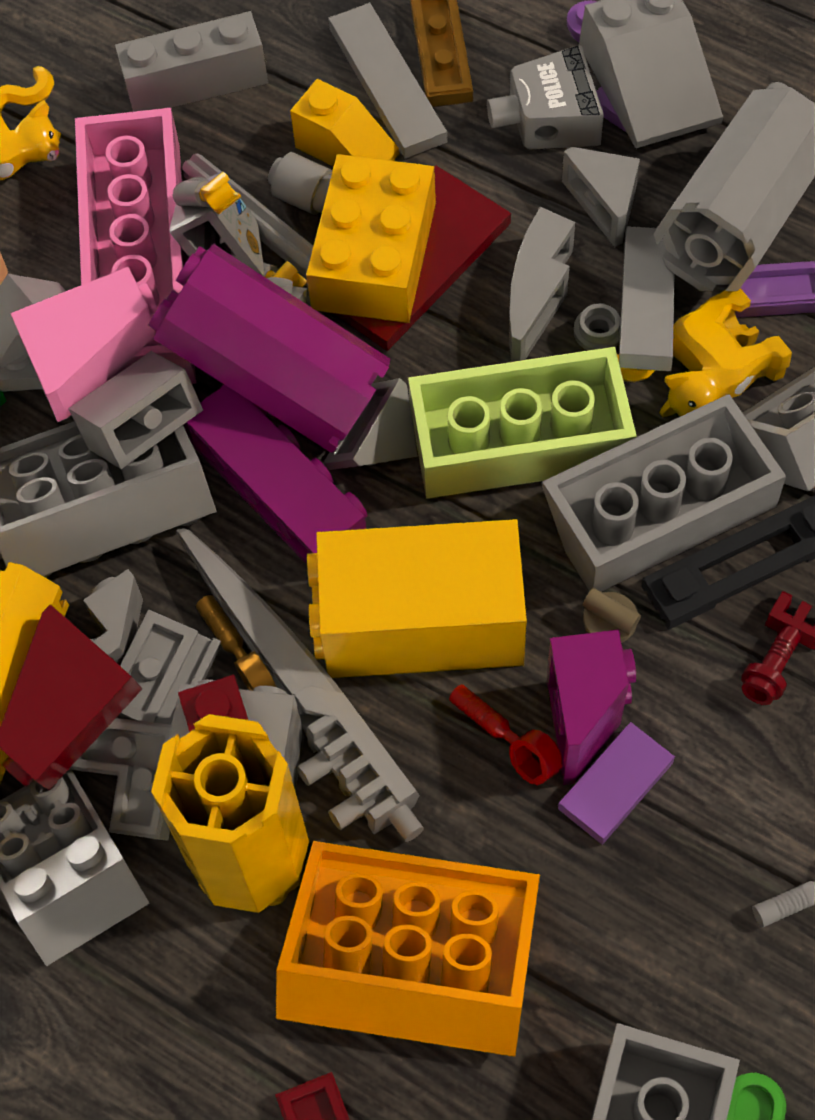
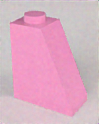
M129 267L10 313L57 422L71 416L68 408L106 383L156 334L155 330L148 326L151 320L150 315L154 314L158 309L152 292L147 283L137 285Z

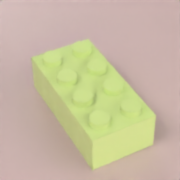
M615 347L408 377L412 422L426 499L544 481L637 437Z

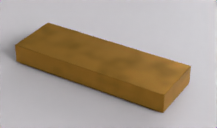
M410 0L424 90L432 107L473 102V87L457 0Z

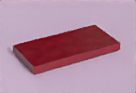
M437 165L434 167L436 205L410 322L405 323L332 313L386 351L414 325L511 224V212Z

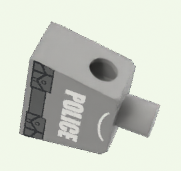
M582 45L514 66L510 71V95L487 99V113L491 128L517 124L523 146L528 149L601 145L603 111Z

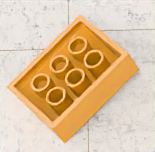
M313 841L276 970V1019L515 1057L540 874Z

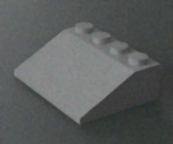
M75 421L0 448V553L6 567L8 562L21 564L47 578L53 572L79 562L94 561L106 552L128 544L145 542L155 534L180 525L194 524L202 517L217 512L200 460L183 425L122 469L88 449Z

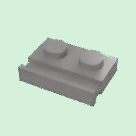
M148 609L120 665L142 687V690L116 718L172 725L180 683L197 685L199 681L205 680L220 649L221 641L216 638L211 640L198 634L197 630Z

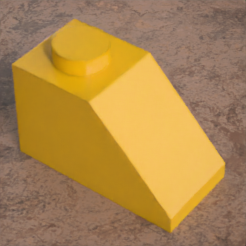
M316 79L290 110L295 148L333 167L337 154L394 161L399 155V147L357 97L324 81Z

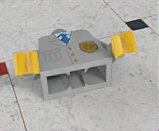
M221 172L208 179L194 177L182 181L175 186L173 199L176 206L170 225V234L189 257L192 253L195 254L199 246L208 250L215 244L265 278H286L291 280L293 286L304 287L307 284V280L298 273L296 267L290 262L286 261L279 269L274 265L263 262L258 223L240 199L242 197L240 193L235 192L231 183L228 182L230 178L226 173Z

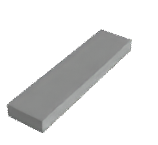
M371 3L330 17V31L396 145L399 147L403 157L406 159L447 143V130Z
M626 226L619 345L620 368L671 371L673 360L674 273L666 268L662 258L667 251L663 240L658 245L653 233L657 228Z

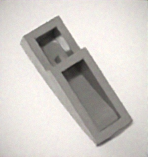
M542 207L539 208L526 231L516 258L512 276L509 312L511 362L526 360L568 292L570 266L565 263L573 253L575 222Z

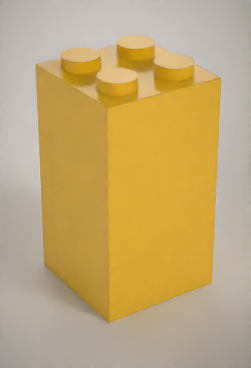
M517 519L316 532L317 553L307 554L309 587H312L313 604H309L310 635L314 640L315 659H325L327 673L331 678L524 666L527 619Z

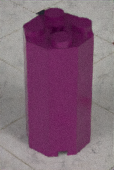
M215 244L208 250L199 246L195 254L192 253L175 280L184 286L181 292L177 293L172 290L167 299L162 301L148 326L157 331L153 339L333 453L337 448L338 441H343L371 400L376 391L371 385L378 375L382 378L384 377L390 365V358Z

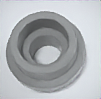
M593 304L588 306L577 316L574 323V337L577 343L588 351L609 347L616 348L620 344L621 317L609 305ZM602 329L605 333H595L592 330Z

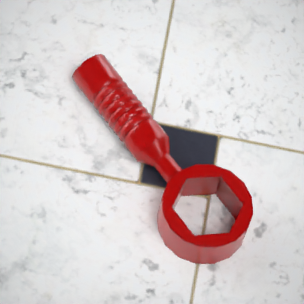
M464 684L457 686L453 690L449 698L453 705L468 715L469 718L485 729L494 738H504L511 744L509 748L511 763L524 780L531 784L540 785L560 771L562 768L560 750L546 733L532 729L519 737L510 729L506 718L497 713L496 710L480 699ZM532 752L539 757L540 763L533 758Z

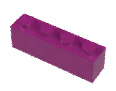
M223 385L200 402L203 411L184 424L192 446L306 565L307 554L317 553L316 532L366 529L365 518L367 517V512L359 499L351 492L343 494L333 484V478L325 465L317 458L309 460L299 450L300 446L297 439L286 426L280 424L276 427L266 417L267 412L226 385Z

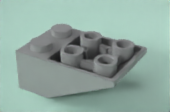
M71 769L50 790L34 780L28 787L24 786L0 800V888L18 925L46 966L149 904L145 894Z

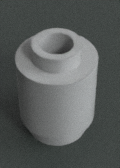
M289 152L283 158H277L270 168L268 183L271 185V194L273 197L312 215L322 213L333 170L294 152Z

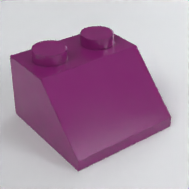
M619 629L550 638L546 683L556 743L562 757L561 774L563 785L576 783L621 725L624 705L632 703L631 683H636L635 659L632 649H622Z

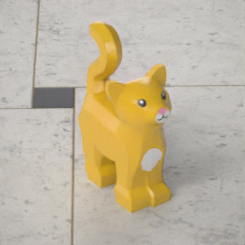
M37 66L33 68V77L36 80V84L33 87L23 88L7 84L0 87V181L10 178L28 162L55 161L59 156L58 145L61 133L54 129L49 120V106L45 101L53 89L54 79L52 74L44 67ZM9 103L24 106L36 105L15 130L10 131L1 114L4 106Z
M741 288L738 291L724 290L710 297L697 310L682 316L673 324V355L690 372L671 374L665 377V383L670 390L668 400L659 412L662 417L675 413L681 417L727 394H730L732 398L740 396L756 379L763 376L773 381L784 377L786 368L790 367L792 351L779 336H772L760 343L754 344L760 331L756 326L748 328L745 324L740 325L735 316V311L741 312L750 307L751 300ZM620 368L623 381L634 383L647 379L655 371Z

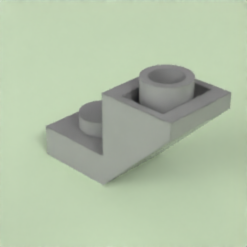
M129 569L117 577H109L101 581L93 589L91 595L83 600L93 623L103 634L97 639L90 640L119 665H121L137 633L143 603L135 577Z

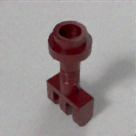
M782 591L765 623V626L779 632L762 663L749 664L741 675L743 694L749 700L760 705H769L773 700H778L782 697L787 683L781 673L798 643L815 650V622L814 626L805 622L813 605L802 601L796 613L792 616L786 613L791 605L793 595Z

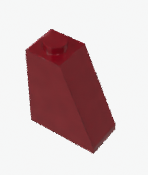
M51 604L41 614L0 726V749L8 755L1 765L24 786L28 787L35 780L48 790L58 782L142 690V687L128 672Z

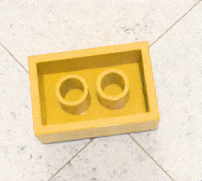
M337 154L306 273L311 308L316 311L405 323L410 322L436 205L434 166Z

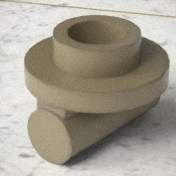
M592 588L583 602V607L585 608L583 623L587 633L619 629L621 643L633 635L641 618L634 603L625 595L617 592L602 593Z

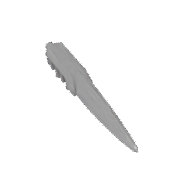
M185 528L177 529L176 532L196 568L229 620L243 638V642L248 650L257 653L271 674L277 688L286 691L288 695H295L302 728L308 738V746L313 753L318 751V754L297 766L300 777L309 786L328 773H334L339 780V788L345 796L350 795L348 799L328 811L335 826L342 830L360 817L365 816L368 820V827L373 834L393 824L405 842L415 839L424 830V827L411 811L420 795L341 689L284 621L228 564L190 530Z

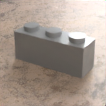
M251 11L115 44L133 112L172 108L268 84L263 46Z

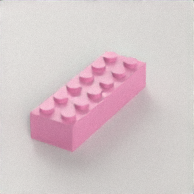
M171 108L75 118L81 285L129 267L137 285L148 284L158 308L162 301L167 299L172 290L177 293L181 292L184 286L175 280L188 260L187 253L170 234V225L176 206L173 199V190L177 184L182 182L180 145ZM153 338L111 377L113 378L152 351L185 368L191 384H196L195 365Z

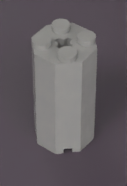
M780 82L771 83L766 89L752 91L653 233L657 245L663 240L667 251L662 258L668 270L699 291H713L716 285H729L725 291H738L815 177L814 102L792 87H788Z

